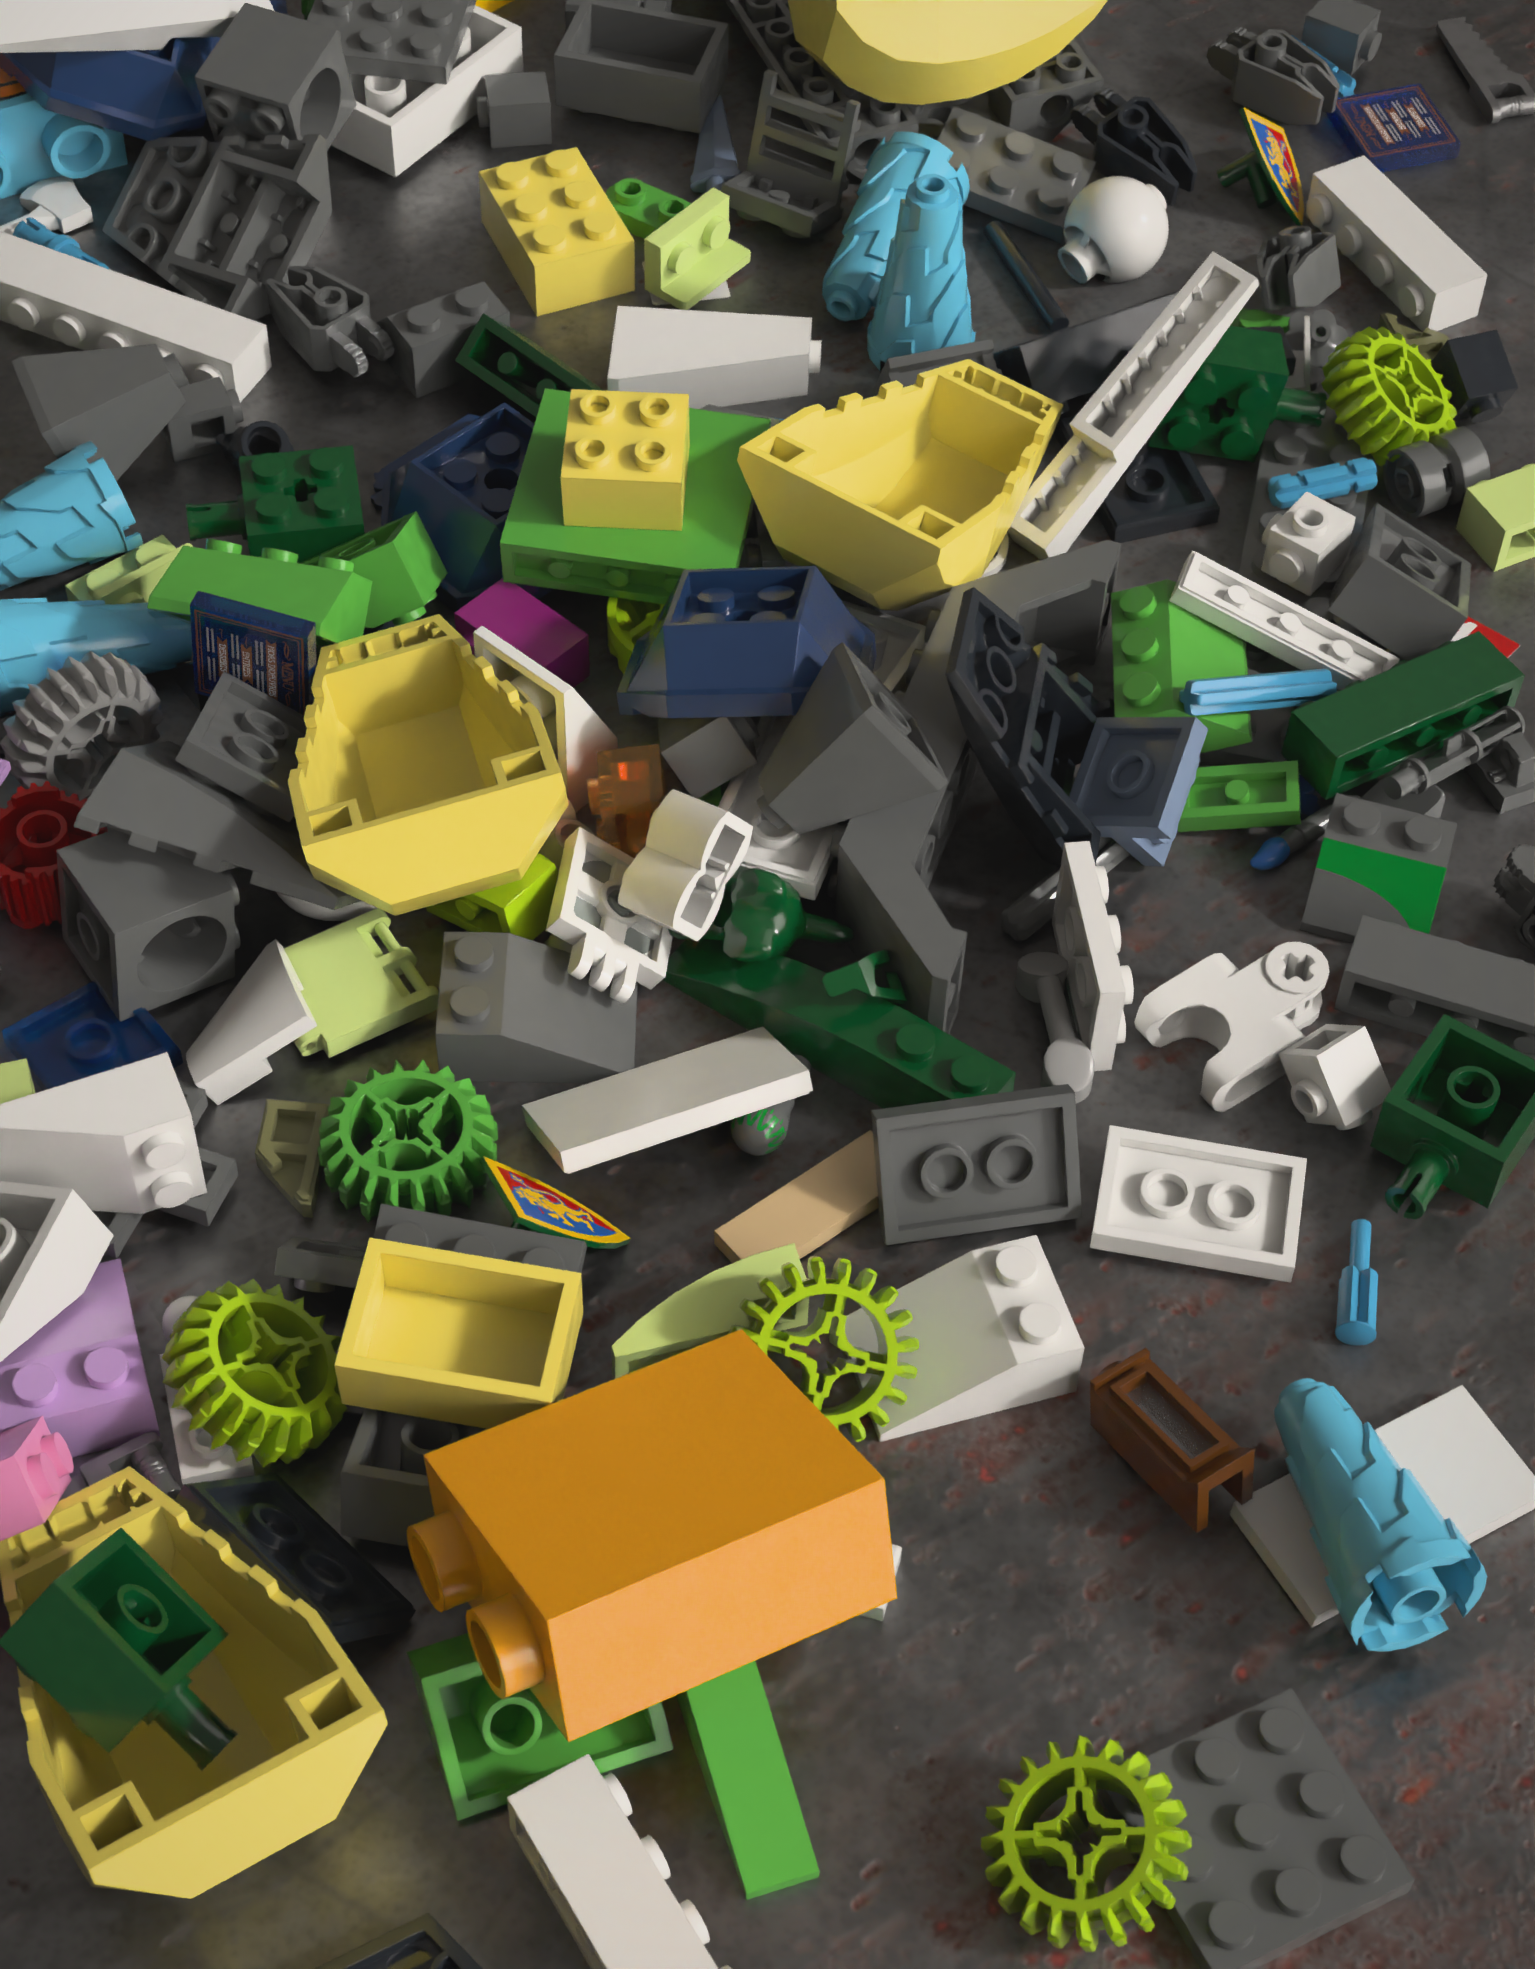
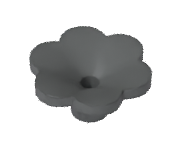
M1318 309L1312 314L1298 311L1290 317L1288 321L1289 331L1285 335L1292 350L1304 351V316H1310V364L1317 368H1322L1328 362V356L1335 351V347L1349 337L1348 333L1343 327L1336 325L1335 317L1329 310Z

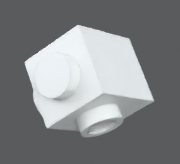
M1306 492L1284 515L1276 514L1266 526L1262 536V544L1266 546L1261 571L1311 596L1346 559L1356 517Z
M1325 1024L1278 1054L1292 1086L1291 1097L1299 1112L1304 1115L1307 1123L1335 1125L1338 1130H1347L1360 1126L1372 1118V1109L1383 1103L1391 1090L1365 1026Z

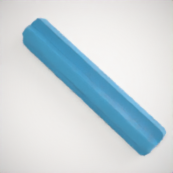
M1325 668L1188 680L1185 689L1179 692V701L1184 703L1185 713L1191 716L1295 707L1305 702L1317 701L1336 693L1337 683L1332 681L1331 672Z

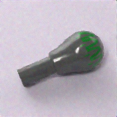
M794 1055L810 1073L812 1070L810 1062L801 1055ZM794 1099L731 1119L729 1123L730 1133L736 1146L745 1153L754 1156L771 1154L777 1150L786 1138L789 1129L790 1113L795 1104Z

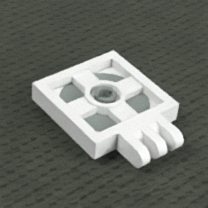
M578 827L565 840L546 931L573 945L567 970L568 974L581 980L591 968L589 985L602 992L609 986L612 980L610 997L623 1004L632 995L636 982L651 990L665 978L673 936L670 935L668 928L647 920L618 904L623 874L634 858L585 829Z

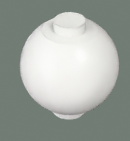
M1123 176L1105 177L1090 183L1082 189L1070 204L1064 221L1066 245L1058 251V258L1065 271L1074 280L1082 284L1086 283L1097 273L1106 275L1103 280L1104 282L1123 283L1137 279L1148 272L1160 259L1168 239L1169 225L1165 210L1167 204L1161 192L1151 184L1145 185L1136 179Z

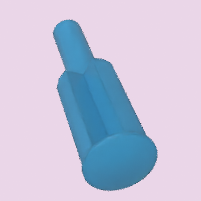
M1357 1219L1351 1223L1349 1266L1342 1269L1338 1289L1335 1336L1341 1342L1354 1346L1367 1345L1373 1342L1377 1336L1378 1274L1375 1270L1369 1268L1371 1223L1365 1219Z

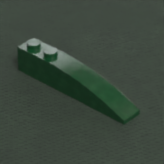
M709 939L698 941L685 940L669 957L666 976L663 981L749 1031L764 1027L792 1055L805 1057L810 1062L811 1067L883 1109L1013 1091L1016 1074L1013 1070L885 999L870 997L857 990L849 991L834 998L827 996L822 984V978L827 973L797 960L778 955L759 963L740 962L732 959L723 951L724 941Z

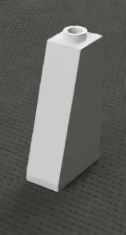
M618 306L607 376V391L689 394V407L693 409H701L708 404L723 407L805 396L808 392L809 373H820L822 341L811 340V317Z

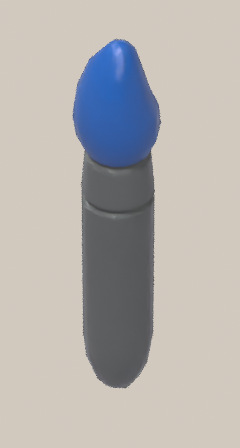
M1355 794L1347 795L1360 799V796ZM1334 801L1301 820L1300 825H1293L1278 837L1269 838L1265 841L1250 860L1251 867L1258 870L1278 867L1290 854L1325 835Z

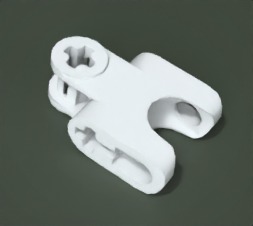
M1286 942L1278 945L1272 951L1241 970L1222 953L1212 954L1145 996L1134 1021L1135 1028L1153 1046L1159 1048L1182 1038H1198L1208 1041L1215 1046L1219 1053L1206 1063L1200 1095L1215 1111L1224 1112L1286 1074L1278 1054L1306 1037L1300 1030L1310 1026L1318 1018L1323 1002L1321 991L1325 988L1329 976L1328 960L1320 950L1303 942Z

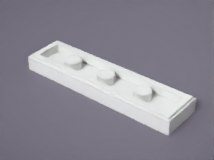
M1192 551L1185 561L1169 600L1300 670L1324 668L1329 670L1332 675V681L1337 683V689L1343 690L1354 681H1364L1385 672L1399 662L1398 657L1195 551Z

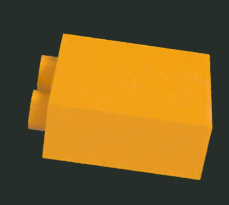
M742 1329L423 1455L435 1516L407 1528V1541L416 1573L426 1595L439 1612H444L465 1602L470 1604L472 1608L466 1612V1625L470 1642L482 1673L493 1692L500 1699H505L530 1688L568 1742L897 1598L884 1477Z

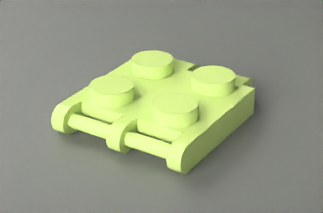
M379 908L373 909L284 948L304 988L300 992L318 1025L293 1041L302 1056H308L324 1050L329 1058L438 1009L439 990L435 986H427L414 967L417 958L409 947H401L389 930L391 920L385 911ZM378 935L389 953L383 954L372 937ZM404 974L416 992L410 994L399 978V975Z

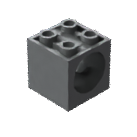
M249 3L243 4L195 75V81L215 142H221L224 136H241L246 141H264L265 135H284L289 140H303L304 134H320L326 139V148L328 150L357 105L337 29Z
M111 830L58 849L56 854L63 939L119 1022L235 977V949L240 947V936L234 923V906L239 904L240 897L237 885L230 872L226 870L216 873L194 866V860L161 847H157L154 853L129 845V835Z

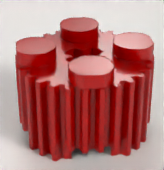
M45 781L43 786L40 787L36 783H31L29 789H24L22 786L17 787V793L13 794L11 800L7 801L8 807L6 809L0 808V909H6L11 923L23 929L35 928L43 922L45 926H50L53 920H57L59 924H62L56 850L108 832L107 827L100 828L97 834L74 827L77 814L87 799L84 798L79 801L78 794L75 793L68 797L65 791H59V788L51 786L49 781Z

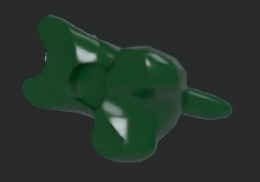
M750 868L740 871L737 879L731 877L725 883L724 895L718 913L707 932L699 940L724 941L723 951L732 959L740 962L759 963L778 955H785L797 939L825 943H847L854 938V931L849 926L836 920L804 911L799 892L790 883L774 873L760 868ZM668 929L670 935L673 937L683 940H693Z

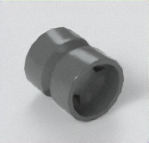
M1464 426L1433 435L1429 438V442L1425 440L1416 441L1410 445L1390 450L1386 455L1389 457V460L1387 459L1385 465H1383V476L1387 494L1399 513L1409 519L1441 510L1446 504L1461 503L1464 500L1468 487L1482 480H1490V464L1487 452L1477 435ZM1395 455H1401L1394 462L1389 461Z

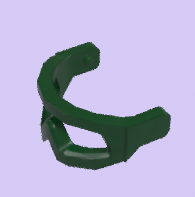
M888 950L872 953L856 963L827 973L822 978L825 992L831 998L857 990L870 997L885 999L895 1005L905 1004V1001H908L897 972H885L887 988L878 987L875 983L874 970L883 967L891 960Z

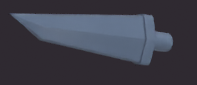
M721 95L716 98L699 134L693 175L690 177V185L693 192L706 193L713 187L721 191L723 183L741 174Z

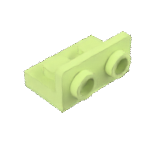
M714 187L644 239L645 290L681 310H688L750 262L751 251L729 239L728 195Z
M162 534L66 584L68 601L105 600V604L147 603L149 595L183 545L176 548ZM190 543L184 544V546L193 547Z

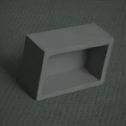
M583 0L554 54L556 106L576 109L583 113L592 112L623 118L630 122H643L669 127L677 131L700 133L728 75L729 24L606 0Z

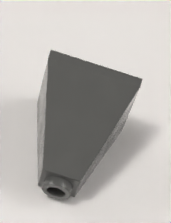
M156 344L21 356L11 361L39 430L57 459L69 453L73 447L87 441H92L97 447V452L86 460L90 464L103 457L116 481L186 403L180 389L189 384L184 370L174 353L163 357Z
M841 642L831 651L806 694L797 714L792 718L759 775L758 781L764 794L756 801L760 810L776 828L782 829L786 824H789L800 835L937 792L949 782L917 718Z

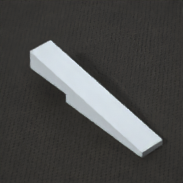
M0 0V53L161 50L171 38L222 37L244 3L273 11L274 9L270 0Z
M1212 251L1070 422L1069 425L1074 435L1028 489L1008 529L1012 541L1040 560L1068 551L1259 286L1257 277Z

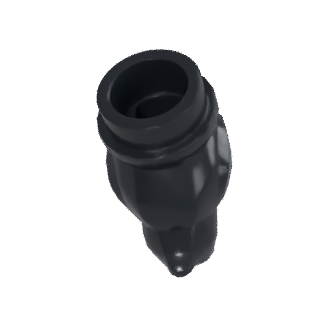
M269 421L253 422L237 428L234 432L218 434L216 436V442L222 448L226 459L233 463L239 472L240 456L294 451L286 432L277 424Z

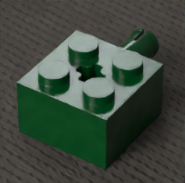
M1229 326L1148 438V446L1254 462L1267 429L1274 420L1311 425V427L1319 428L1322 424V420L1319 418L1324 419L1326 414L1327 396L1325 392L1320 391L1311 392L1285 388L1289 372L1280 333Z
M353 445L240 456L239 464L243 494H237L238 500L192 505V503L186 504L190 541L242 535L243 540H248L250 556L261 558L262 548H273L298 554L297 563H300L365 534Z
M1446 1014L1441 1017L1384 1099L1370 1145L1372 1148L1406 1165L1395 1182L1385 1192V1200L1394 1212L1398 1214L1410 1196L1412 1202L1405 1211L1404 1217L1407 1219L1421 1218L1441 1184L1485 1208H1489L1535 1138V1060Z
M119 1528L55 1579L0 1638V1645L14 1658L19 1670L30 1680L39 1683L70 1714L74 1725L85 1735L94 1738L108 1753L142 1721L148 1726L155 1721L203 1771L238 1735L234 1729L231 1730L188 1687L193 1681L189 1675L229 1634L122 1528Z

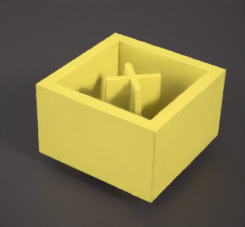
M571 389L561 470L564 526L682 531L690 447L689 394Z

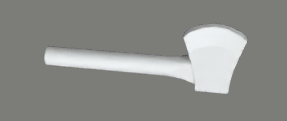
M65 176L52 177L38 181L21 194L19 198L20 204L31 212L1 225L0 231L13 235L19 222L23 220L27 224L26 218L31 217L38 220L49 230H60L65 234L93 222L91 207L77 191L72 178Z

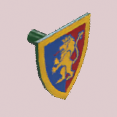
M1244 107L1239 109L1254 150L1217 169L1219 181L1227 188L1247 177L1258 208H1266L1277 202V195L1296 226H1301L1304 216L1303 192L1298 170L1284 129Z
M483 1156L480 1160L481 1165L514 1219L510 1228L585 1241L587 1247L615 1249L629 1243L631 1239L629 1236L568 1195L536 1178Z

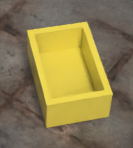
M577 147L555 150L546 155L517 162H507L497 167L479 171L481 221L536 316L635 291V241Z
M369 1238L334 1365L342 1404L490 1429L563 1400L583 1316L581 1273Z

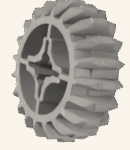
M90 651L84 655L80 662L68 656L63 668L54 671L47 667L46 678L37 685L28 684L30 693L27 697L12 703L17 714L8 718L3 723L8 734L2 739L0 744L5 751L6 757L4 760L10 762V773L24 789H29L31 783H36L40 787L43 786L45 781H49L51 786L59 788V791H65L68 797L73 793L78 794L80 801L86 796L91 795L121 748L151 744L161 737L156 728L164 718L159 710L161 699L157 696L155 688L147 681V677L135 665H130L126 660L117 658L111 652L99 657Z

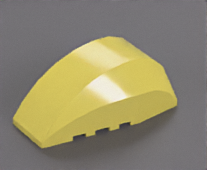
M788 0L795 40L820 66L845 85L881 102L925 105L971 98L1018 80L1064 49L1096 17L1107 0Z
M970 359L919 373L916 383L910 386L903 387V384L897 380L880 385L878 395L863 399L857 392L839 397L837 407L825 411V408L819 403L805 407L740 446L737 462L770 537L783 559L796 566H816L827 582L881 610L899 611L950 592L954 586L982 577L1004 539L1029 489L1060 419L1063 404Z
M440 614L321 647L311 686L314 702L312 705L306 706L303 718L307 728L304 738H298L295 750L298 767L297 769L290 770L288 786L301 846L313 878L394 916L521 880L568 807L562 773L539 710L530 701L523 704L520 701L517 689L507 679L500 681L495 676L492 665L483 656L476 658L472 654L469 642Z
M128 1466L58 1501L44 1524L0 1541V1578L4 1603L9 1613L10 1625L12 1626L55 1579L119 1528H122L229 1634L189 1675L193 1681L188 1687L231 1730L234 1729L238 1733L203 1771L155 1721L149 1726L142 1721L108 1753L94 1738L85 1735L74 1725L70 1714L39 1683L27 1678L17 1667L20 1682L18 1692L21 1711L27 1726L29 1741H26L31 1767L57 1829L92 1887L192 1899L335 1820L388 1723L383 1708L315 1609L301 1598L296 1601L289 1598L279 1590L275 1578L257 1564L251 1568L232 1553L230 1545L226 1540L211 1529L204 1532L190 1521L186 1509Z

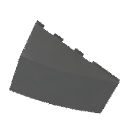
M304 134L303 140H289L284 135H265L264 141H246L241 136H224L221 142H208L204 137H162L151 141L147 140L102 231L187 297L251 320L259 319L271 313L266 280L271 278L289 284L287 268L290 266L307 265L332 214L326 139L320 134Z
M171 741L121 748L77 814L74 824L76 828L95 834L99 832L100 828H111L129 835V845L154 853L157 847H161L194 860V866L216 873L243 867L253 871L250 878L251 884L332 910L362 901L313 878L301 846L295 814L290 823L278 816L268 817L262 815L248 806L243 797L223 786H212L199 781L189 773L186 766L175 761L182 747Z

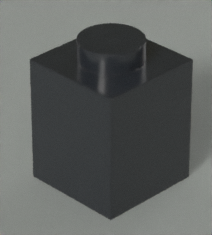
M1497 330L1447 340L1431 361V366L1435 372L1443 375L1441 382L1444 388L1452 393V397L1448 402L1455 407L1457 415L1453 418L1454 421L1471 418L1472 422L1480 423L1490 420L1503 412V406L1518 389Z

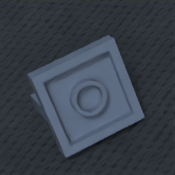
M1196 717L1097 718L1069 798L1101 832L1100 837L1113 838L1144 866L1164 867L1172 841L1177 834L1178 824L1188 794L1196 778V771L1200 762L1199 756L1208 728Z

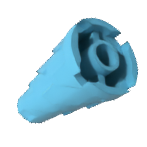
M894 132L889 142L885 143L884 137L873 151L866 165L867 172L857 191L859 197L842 231L844 235L843 240L823 280L822 295L826 302V308L835 318L842 321L858 320L864 318L872 306L876 308L881 277L885 274L891 238L895 236L900 200L905 199L908 186L926 174L944 176L960 193L963 207L970 190L967 172L962 163L957 172L948 163L953 152L937 140L915 132Z
M938 174L921 176L908 186L905 199L900 200L895 236L891 238L885 274L881 277L873 320L870 321L867 331L868 354L879 370L881 361L886 363L888 358L975 342L976 332H973L971 304L967 286L965 251L963 248L962 199L954 186L944 176Z
M87 441L73 447L69 453L44 467L45 472L11 490L0 500V591L35 577L55 575L86 562L93 564L121 553H128L143 545L140 533L136 532L127 537L124 535L123 531L129 529L128 526L135 524L136 521L104 458L102 457L90 464L86 460L97 452V447L92 441Z
M47 598L0 599V717L4 716L7 712L15 711L12 704L14 701L27 697L30 693L28 684L37 685L45 679L47 667L54 671L63 668L68 656L80 662L84 655L90 651L99 657L111 652L117 658L126 660L130 665H135L144 675L171 670L177 667L178 663L191 661L192 651L197 650L195 625L148 609V602L105 604V600L47 602ZM197 626V627H198V644H199V650H200V649H201L200 626Z
M1304 1378L1294 1381L1285 1387L1280 1393L1279 1402L1274 1409L1275 1422L1288 1454L1285 1461L1313 1524L1309 1531L1329 1574L1325 1577V1581L1354 1642L1358 1645V1639L1361 1638L1367 1651H1394L1420 1644L1448 1630L1449 1628L1440 1613L1455 1602L1464 1618L1478 1602L1486 1587L1487 1575L1473 1548L1451 1518L1444 1520L1409 1469H1401L1368 1421L1364 1424L1361 1422L1352 1407L1334 1386H1329L1323 1382H1316L1311 1378Z

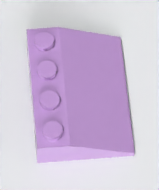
M120 1258L99 1263L84 1293L0 1362V1433L43 1416L50 1433L58 1432L64 1438L72 1458L118 1447L147 1432H155L160 1436Z

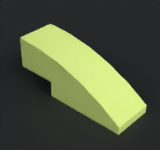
M792 1243L754 1254L715 1270L675 1292L649 1311L611 1346L612 1380L729 1334L732 1325H742L753 1329L756 1318L744 1313L739 1305L743 1299L752 1300L761 1308L767 1304L770 1299L760 1291L757 1285L761 1278H768L781 1291L787 1287L782 1276L781 1266L790 1262L799 1271L801 1280L807 1279L795 1244ZM809 1297L800 1300L788 1308L778 1319L773 1329L782 1331L807 1325Z

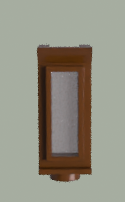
M1146 1347L1124 1361H1116L1107 1365L1097 1377L1090 1380L1091 1426L1196 1533L1208 1527L1209 1491L1221 1484L1241 1505L1253 1498L1255 1448L1240 1447L1150 1359V1351Z

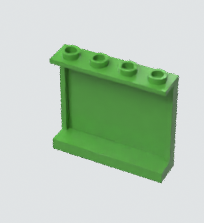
M545 388L500 540L503 582L665 604L683 570L739 568L755 500L740 469L737 458L740 446L771 428V419L689 407L690 447L682 531L564 526L561 470L571 392Z

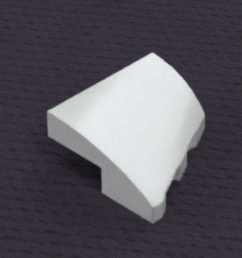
M276 939L264 948L186 1053L188 1068L195 1085L198 1088L205 1089L206 1095L217 1105L271 1073L273 1070L267 1057L318 1026L300 992L304 988L283 946Z

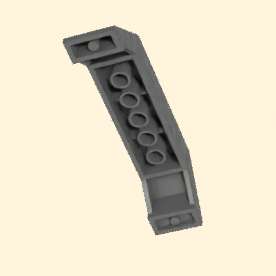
M1106 540L952 587L943 609L933 608L930 613L924 636V642L927 643L925 649H915L912 654L906 676V683L909 684L906 692L897 690L895 696L917 718L949 783L937 792L851 818L849 822H838L830 845V857L837 858L838 861L834 865L830 876L827 896L835 899L834 920L849 926L854 931V938L847 942L848 946L858 960L872 953L888 950L891 957L889 963L874 970L876 985L887 988L885 972H897L908 1001H905V1004L897 1006L948 1034L958 1013L967 932L951 928L928 891V887L980 764L962 726L945 676L963 592L972 587L980 591L1024 627V641L1031 647L1043 643L1056 654L1057 664L1055 666L1059 670L1079 662L1094 666L1110 626L1111 593L1115 592L1122 543Z

